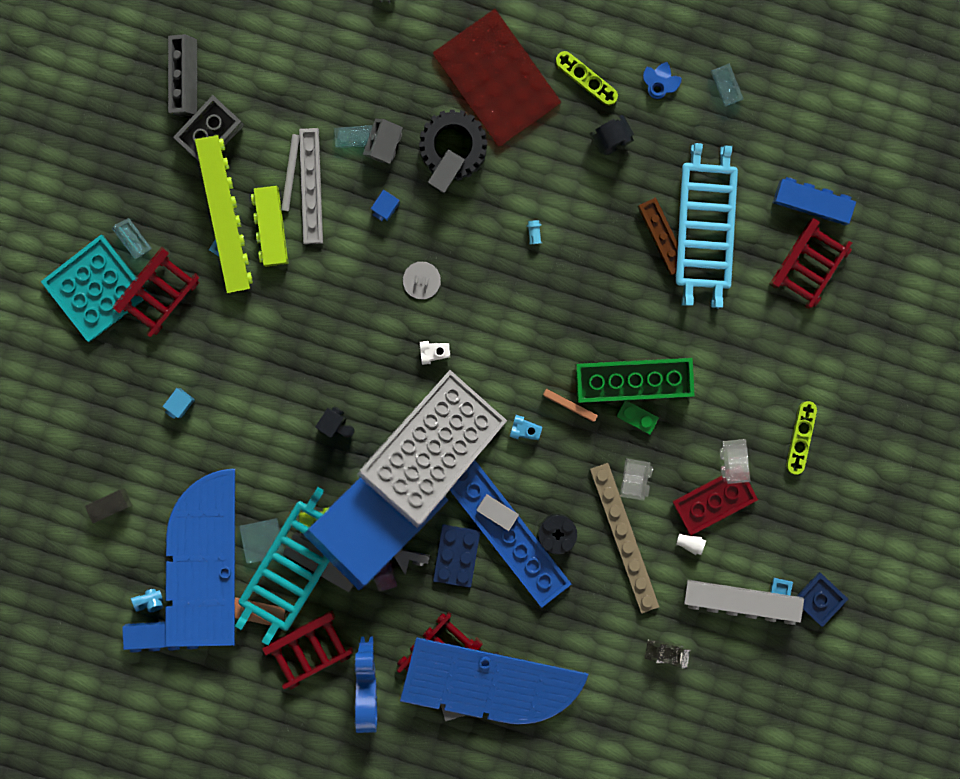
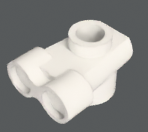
M420 342L422 365L431 364V361L450 358L449 343ZM437 348H443L444 353L438 355L436 353Z

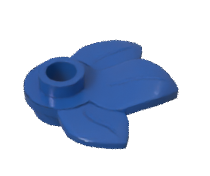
M668 62L659 65L656 70L646 67L643 74V79L648 85V93L654 99H661L666 93L676 91L682 80L679 76H671ZM654 87H659L661 91L656 93Z

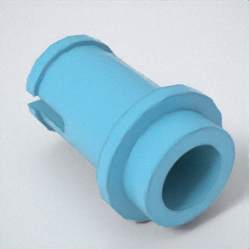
M539 220L528 221V225H526L529 229V244L542 243Z

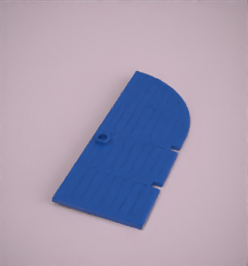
M225 469L208 474L193 483L181 495L171 512L166 533V556H173V562H166V601H173V606H166L165 647L235 645V469Z
M416 637L400 701L439 709L441 703L446 704L444 711L479 718L483 717V713H489L488 720L509 724H530L551 718L567 708L583 689L589 674Z

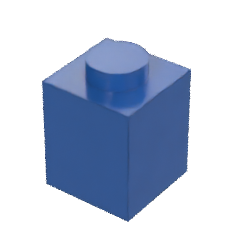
M383 190L371 207V210L374 212L373 216L380 221L383 219L388 221L400 204V200Z

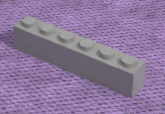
M687 580L684 604L688 605L690 609L699 610V607L707 608V611L714 613L724 610L726 614L738 616V613L746 614L745 617L757 619V616L765 617V620L776 622V619L784 620V623L791 625L801 622L804 603L803 597Z

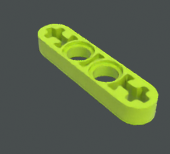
M563 51L557 55L556 66L602 104L606 106L615 104L618 99V93L612 86L571 53ZM560 57H568V63L571 65L573 62L576 63L572 67L571 71H568L570 66L566 63H564L563 65L560 64ZM582 68L585 75L578 78L574 75V70ZM597 80L600 86L598 89L592 90L589 87V82ZM603 86L606 87L604 89L605 93H613V101L611 99L606 101V95L603 93H601L600 96L597 94L601 91Z
M811 401L802 402L798 407L786 462V468L792 474H800L805 469L817 414V407ZM808 404L809 408L812 409V412H809L807 418H811L810 422L800 420L801 417H805L806 412L803 411V407H807ZM801 423H806L809 427L808 432L805 434L800 433L798 430ZM797 442H802L805 446L804 450L800 453L796 452L794 448ZM793 454L803 456L802 459L798 458L797 464L800 465V468H796L795 471L791 467V463L796 461V457H792Z

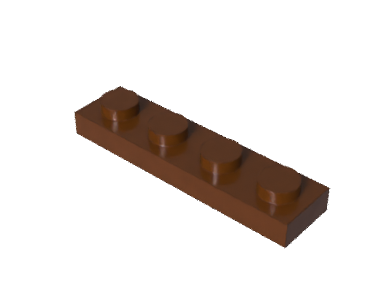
M655 197L637 207L669 274L672 275L676 273L678 243Z

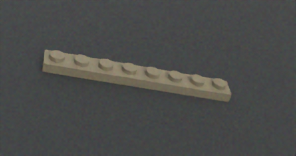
M608 463L593 467L590 471L640 612L644 613L658 608L659 604Z

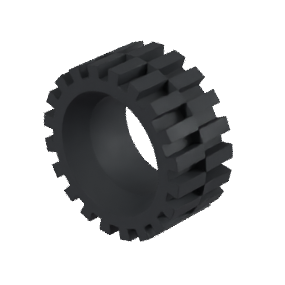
M450 109V112L447 113L445 111L439 112L440 115L431 117V121L429 123L426 122L424 130L421 131L419 147L425 166L427 165L430 172H435L442 160L434 148L436 137L446 128H461L469 134L473 145L470 154L465 158L454 179L458 181L462 180L463 177L468 178L472 176L473 172L479 170L480 165L485 160L487 152L485 130L482 129V124L476 121L473 115H466L465 111L455 112V109Z

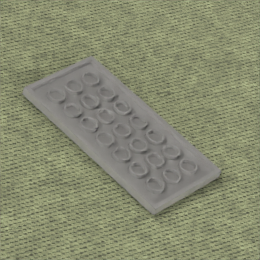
M449 370L357 475L418 527L507 420Z

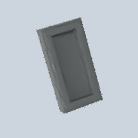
M448 149L428 183L445 193L465 159Z

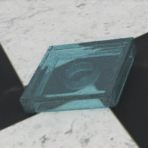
M278 518L239 526L246 563L258 562L264 559L280 532ZM282 543L279 549L277 550V553L282 556H285L284 554H282L284 552Z

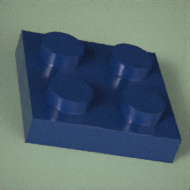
M820 572L797 595V597H803L804 599L803 610L821 627L848 600Z

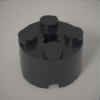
M624 115L619 116L620 120L617 119L615 121V119H612L595 129L596 133H590L600 154L604 153V155L608 156L617 151L616 147L620 144L621 146H626L634 141V133Z
M551 514L540 523L538 538L544 549L554 554H562L571 550L575 545L577 529L567 516ZM556 529H559L562 535H559V538L552 535V533L556 532Z

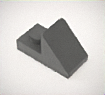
M401 548L394 557L406 575L409 560L413 561L412 564L424 566V563L428 564L430 555Z

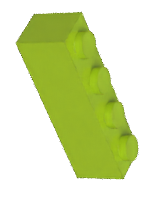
M277 186L254 188V194H251L252 204L256 205L257 213H254L255 225L258 224L259 232H256L257 243H261L262 251H259L260 263L263 262V265L266 267L289 264L279 188Z

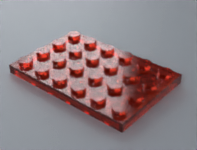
M493 9L433 52L434 57L498 147L561 104L558 96L496 9Z

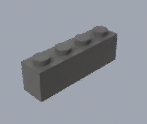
M186 34L168 36V113L179 117L193 116L197 112V39Z
M294 533L291 538L293 541L324 557L303 535L304 533ZM286 546L282 553L315 572L319 565ZM329 562L321 576L350 592L353 584Z

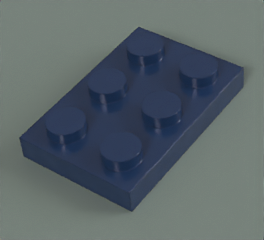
M443 524L434 582L471 588L480 530Z

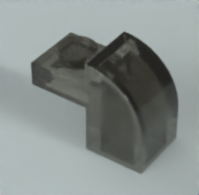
M648 640L645 659L687 669L690 649L671 642Z

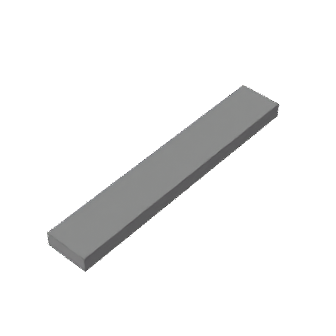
M319 128L299 129L304 244H323Z

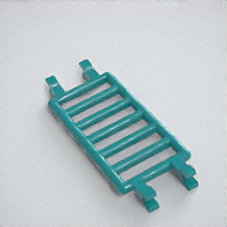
M319 487L316 488L308 504L301 501L296 503L238 601L239 605L245 608L235 625L238 629L242 630L252 612L272 623L262 640L266 645H269L278 628L284 631L289 630L330 562L325 556H319L286 536L291 527L302 533L309 529V527L296 520L301 510L317 520L323 515L314 509L324 492ZM283 543L318 563L319 565L315 572L311 573L278 554L277 550ZM271 560L277 561L308 579L309 582L304 590L268 570L267 567ZM262 575L300 596L295 605L293 606L257 585ZM252 592L290 612L285 622L249 602L248 599Z

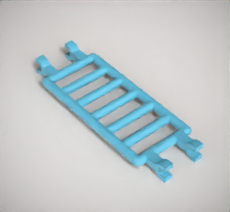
M694 143V145H691V163H684L682 166L676 284L684 286L683 306L693 305V287L713 288L711 307L719 308L723 307V289H729L732 281L738 169L730 166L732 146L720 147L721 162L719 166L700 164L703 144ZM690 171L730 174L729 185L689 182ZM689 190L729 193L728 205L689 202ZM687 210L728 212L727 224L687 221ZM686 228L727 231L726 243L686 240ZM685 247L726 250L725 262L685 259ZM684 267L724 269V281L684 278Z

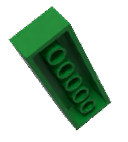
M693 358L575 364L578 403L695 396Z

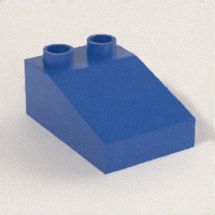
M360 477L303 535L360 590L441 509L448 499L444 496L423 522L416 527Z

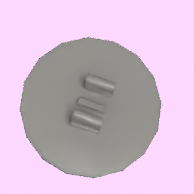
M416 262L406 269L403 276V285L410 296L416 299H428L438 292L441 285V277L438 270L432 264Z

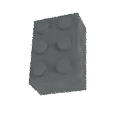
M212 95L173 138L199 161L195 139L218 135L219 139L223 138L225 146L244 124Z

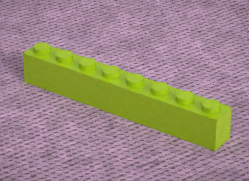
M215 135L195 139L227 293L250 289L249 284H252L253 281L251 272L247 273L245 265H249L247 253L243 254L241 246H245L243 234L239 235L237 227H241L239 215L235 216L233 209L237 208L235 196L231 197L230 189L233 188L231 177L226 175V170L229 169L227 158L222 156L221 150H225L223 138L219 139V136Z

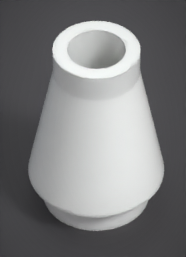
M680 534L676 545L695 555H701L706 540H703L702 537Z

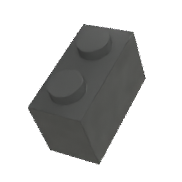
M375 118L363 155L381 163L390 164L395 157L397 143L401 140L403 127L385 119Z

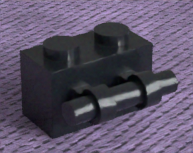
M336 406L327 408L315 428L331 438L335 437L337 432L344 437H350L355 432L353 426L343 425L347 417L344 416L345 412Z

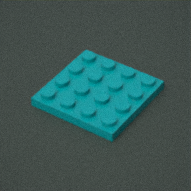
M101 234L44 278L41 283L87 342H91L128 313L127 310H122L118 313L113 309V305L136 277ZM134 295L130 301L136 307L144 299Z

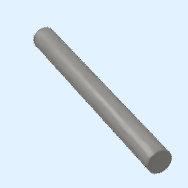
M292 134L282 211H289L300 138L296 134Z

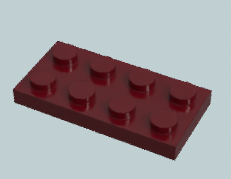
M738 466L672 502L691 536L754 503L758 498L741 466Z

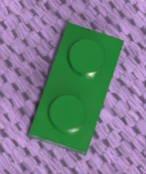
M624 400L616 415L617 418L649 435L659 417Z

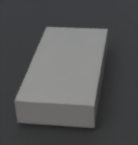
M488 494L485 495L476 510L508 531L519 516V514Z

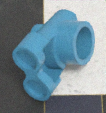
M516 415L510 437L539 440L542 426L526 421L524 417ZM530 427H533L535 429V433L533 435L528 434V429Z
M150 589L145 592V595L131 598L136 612L145 608L148 609V612H155L163 608V597L160 590Z

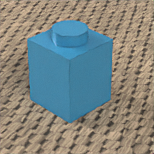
M176 388L163 405L167 409L165 413L174 419L175 417L182 418L195 399L181 388Z

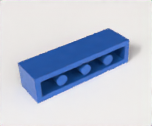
M788 177L779 181L773 200L774 204L842 225L850 224L856 201L851 200L852 197L844 194L837 196L828 189L817 190L814 189L815 186L812 184L804 183V185L796 183L797 180Z
M165 622L131 623L122 626L124 650L129 649L130 652H140L141 649L149 648V651L161 650L160 648L165 647ZM167 646L168 650L180 649V646ZM187 646V649L199 648V646Z

